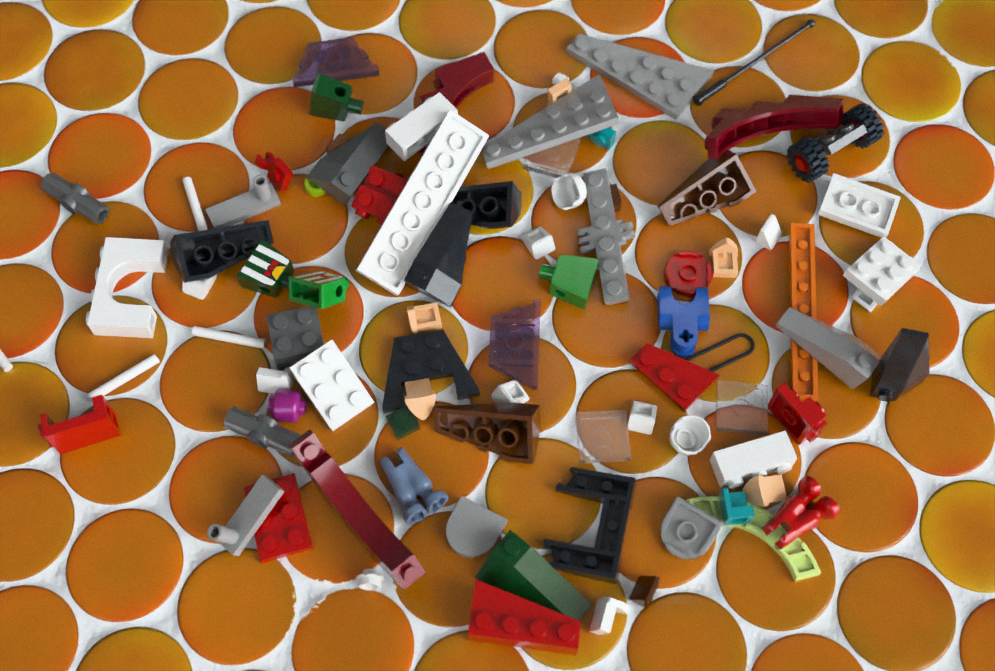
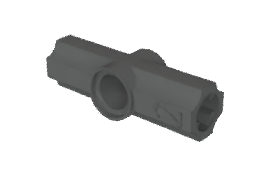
M54 172L47 174L42 179L40 186L42 191L58 200L70 213H78L96 225L103 224L108 218L110 211L108 206L92 197L80 184H71Z
M235 406L228 410L223 423L225 428L247 437L253 444L262 448L271 447L291 457L294 456V453L288 445L301 436L279 426L275 420L261 414L256 416Z

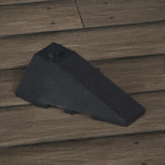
M513 181L462 186L451 203L473 213L471 225L486 229L512 227L521 215L522 193Z
M454 203L449 204L415 257L404 279L409 288L452 307L463 282L466 249L473 214L471 211Z
M905 328L899 331L872 372L871 397H876L884 402L896 401L925 380L930 374L929 333Z

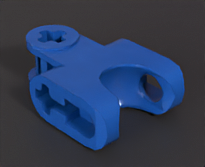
M660 286L658 289V330H670L671 351L678 357L686 358L691 356L695 351L698 341V331L709 330L710 313L707 287H697L693 301L689 303L676 301L670 286Z

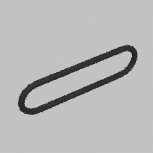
M741 333L684 360L690 361L739 337H745L750 341L751 348L749 351L709 369V371L714 372L751 354L755 348V343L749 335Z

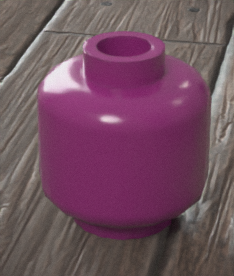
M278 389L269 397L268 414L272 415L273 419L277 422L296 423L300 416L306 413L307 401L302 400V395L298 390Z

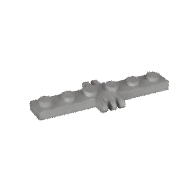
M606 168L584 173L583 177L587 190V201L592 226L577 230V236L582 237L578 239L579 245L582 246L579 248L580 253L596 252L606 306L630 301L621 246L627 243L626 240L635 237V232L632 231L634 228L633 223H623V220H616Z

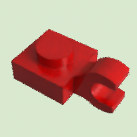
M269 151L266 152L264 159L258 154L255 164L259 168L268 171L267 177L280 192L287 190L293 175L289 167L280 157L274 158V155Z

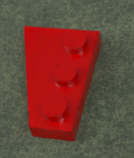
M648 343L630 359V364L684 412L719 378V375Z

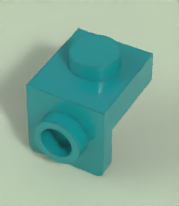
M609 127L591 133L587 137L593 140L596 145L610 150L615 142L616 131Z

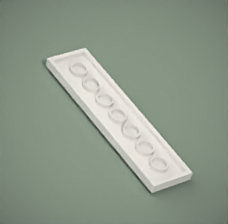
M452 110L447 112L355 271L394 295L400 294L405 285L404 279L415 257L454 199L487 141L488 134Z

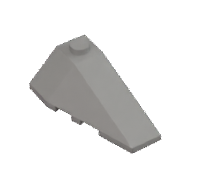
M791 307L785 311L775 325L852 389L867 380L880 362L879 354L861 339Z

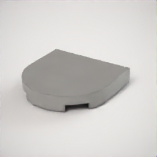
M461 496L446 525L448 543L452 550L462 557L473 558L482 556L494 548L508 519Z
M677 496L661 524L662 542L666 549L674 556L681 559H695L709 550L724 523Z

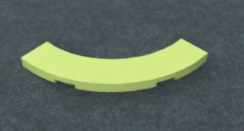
M718 496L686 499L687 502L723 522ZM753 505L755 516L750 523L728 525L752 533L766 542L784 561L794 582L821 574L814 556L800 538H797L783 549H779L775 543L787 531L779 525L775 531L768 535L764 533L762 528L774 516V514L766 509Z

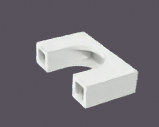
M105 238L104 246L100 248V267H97L95 271L96 286L95 289H92L90 296L91 310L86 314V324L94 335L153 338L157 315L152 306L119 303L113 300V290L122 277L133 272L165 273L169 251L164 240Z

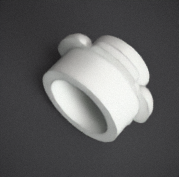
M365 569L362 574L357 576L361 589L372 591L381 588V581L384 580V577L379 575V571L376 569Z

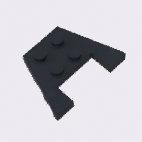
M443 329L394 338L382 404L383 414L406 410L402 385H405L404 382L453 377L458 400L480 396L478 386Z

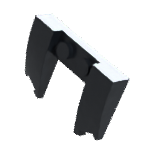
M571 467L569 470L574 476L566 486L559 482L555 490L559 493L603 503L595 546L592 548L544 539L545 549L551 548L554 562L549 564L559 571L617 584L622 560L621 553L630 509H632L636 480L633 477Z

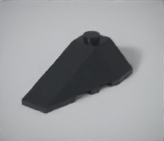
M266 220L177 234L171 239L170 247L175 267L184 283L209 279L250 257L261 240L270 245L274 241L269 221Z

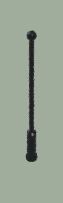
M809 19L800 29L725 80H719L699 95H695L693 97L694 103L697 106L702 105L704 101L725 88L726 84L807 28H813L815 21Z

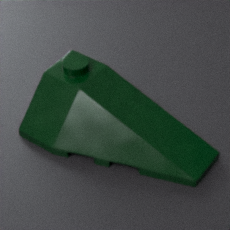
M512 530L492 550L476 575V578L481 582L579 621L592 606L580 592Z

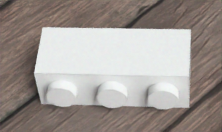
M439 92L435 96L427 98L416 109L410 110L399 121L391 123L385 130L386 143L403 161H406L430 143L449 110L458 114V110Z
M785 430L714 451L709 461L720 488L729 486L730 489L743 485L744 481L750 480L756 475L766 477L773 472H777V474L786 473L792 469L798 458Z

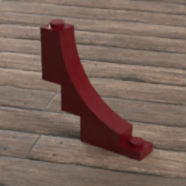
M310 429L288 445L325 501L339 513L349 530L365 545L375 562L405 590L426 573L415 555L373 511L332 456L325 451L316 435Z

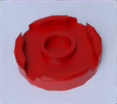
M680 251L674 254L665 266L664 278L666 284L678 295L694 296L697 287L708 288L711 283L713 271L709 261L702 258L701 254L693 251Z

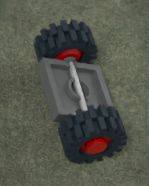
M866 103L854 106L844 113L841 123L842 127L827 129V134L824 136L804 137L788 147V154L786 156L790 159L788 163L792 165V171H796V176L798 178L801 177V180L807 183L816 180L828 172L829 164L827 163L829 159L825 155H832L849 143H855L856 147L864 149L883 137L882 134H884V130H882L884 125L879 122L882 120L881 117H877V111H872V107L870 105L867 106Z

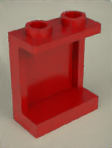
M102 394L91 397L95 411L54 423L46 413L40 414L41 423L38 424V430L42 439L46 438L51 448L54 447L60 454H64L121 436L116 413Z

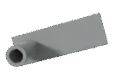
M257 175L253 178L255 189L205 209L214 229L232 226L281 205L272 183H268L266 176Z
M261 475L227 525L212 524L208 528L207 535L209 539L218 541L232 555L239 557L285 491L269 477Z

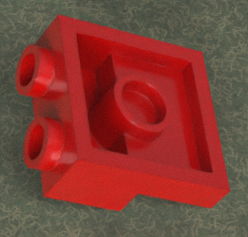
M371 165L363 186H359L351 205L356 210L355 214L365 219H368L369 216L377 219L376 223L382 225L408 179Z
M785 382L777 387L766 406L799 445L806 440L809 443L814 441L821 434L820 431L828 425L825 421L827 415L823 407L818 402H814L810 396L801 402L798 393L793 388H789Z

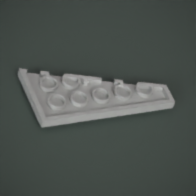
M578 34L566 48V53L675 120H677L691 103L693 97L700 92L714 73V70L583 34Z
M599 74L489 142L481 150L487 168L491 169L620 124L619 117Z

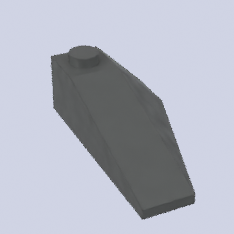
M375 123L321 158L309 173L307 179L340 203L346 205L368 175L371 165L374 166L389 145L386 143L385 135L386 129L379 123Z

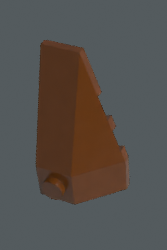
M728 150L717 160L708 159L657 207L666 223L671 226L694 219L696 216L704 213L716 212L720 208L736 206L757 191L738 155Z
M496 403L434 406L435 432L462 443L464 441L478 446L479 450L484 452L488 450L500 455L501 459L508 462L534 463L540 433V405Z

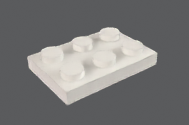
M833 173L818 215L881 238L884 236L886 238L901 197Z
M883 236L845 271L843 276L882 306L922 266Z
M333 340L328 341L289 367L331 431H334L374 403Z

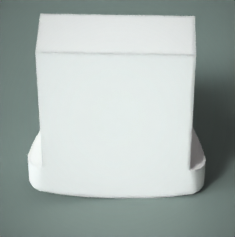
M259 367L256 374L258 391L274 394L278 389L291 390L295 377L289 367H286L284 371Z
M608 596L599 598L596 602L589 632L597 635L610 633L615 612L628 614L630 606Z

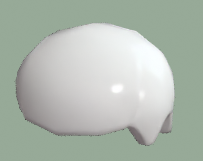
M563 174L553 180L551 187L552 199L556 206L562 210L576 208L585 201L587 195L586 185L577 174Z
M695 414L686 415L678 419L669 432V440L672 447L678 453L686 456L701 452L711 439L710 426L704 418Z

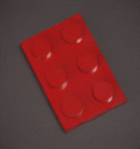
M295 473L271 479L285 492L254 534L261 563L313 549ZM255 484L244 487L245 496L249 494Z

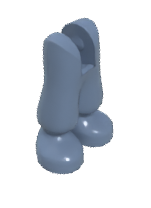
M401 447L395 451L401 462L399 466L395 467L387 456L383 457L380 463L392 485L398 502L407 508L403 513V519L406 524L410 525L422 521L427 516V511L416 498L417 495L422 498L431 514L445 505L449 497L443 490L433 492L431 480L417 466L405 449Z

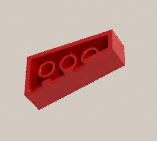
M475 580L468 640L576 655L579 645L581 621Z

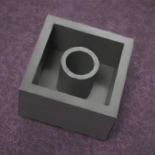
M308 306L266 315L274 360L279 371H284L286 367H291L324 345L316 307Z

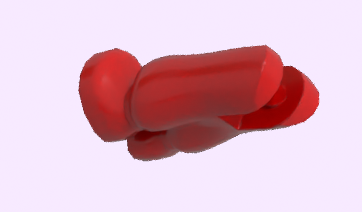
M805 476L799 481L798 495L794 494L788 497L777 513L762 528L766 535L775 531L779 525L787 531L775 543L779 549H783L803 534L817 527L820 519H834L840 513L836 501L828 496L821 497L810 509H806V505L814 501L821 494L820 485L810 476Z

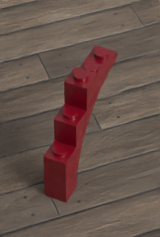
M485 52L436 69V80H433L435 91L419 96L420 105L427 98L433 97L440 92L457 108L476 90L494 82V68ZM427 146L418 151L420 152L421 157L425 152Z
M789 94L782 103L756 101L748 110L722 108L713 117V131L705 139L708 159L717 160L732 147L766 134L797 129H838L844 116V98Z

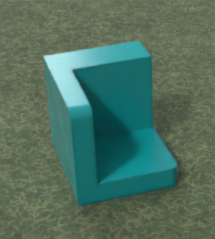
M722 488L718 497L724 525L750 523L755 515L753 505H747L745 492L729 493L728 488Z

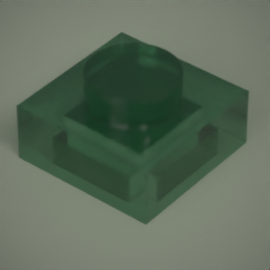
M407 405L385 416L397 440L420 429L417 419Z

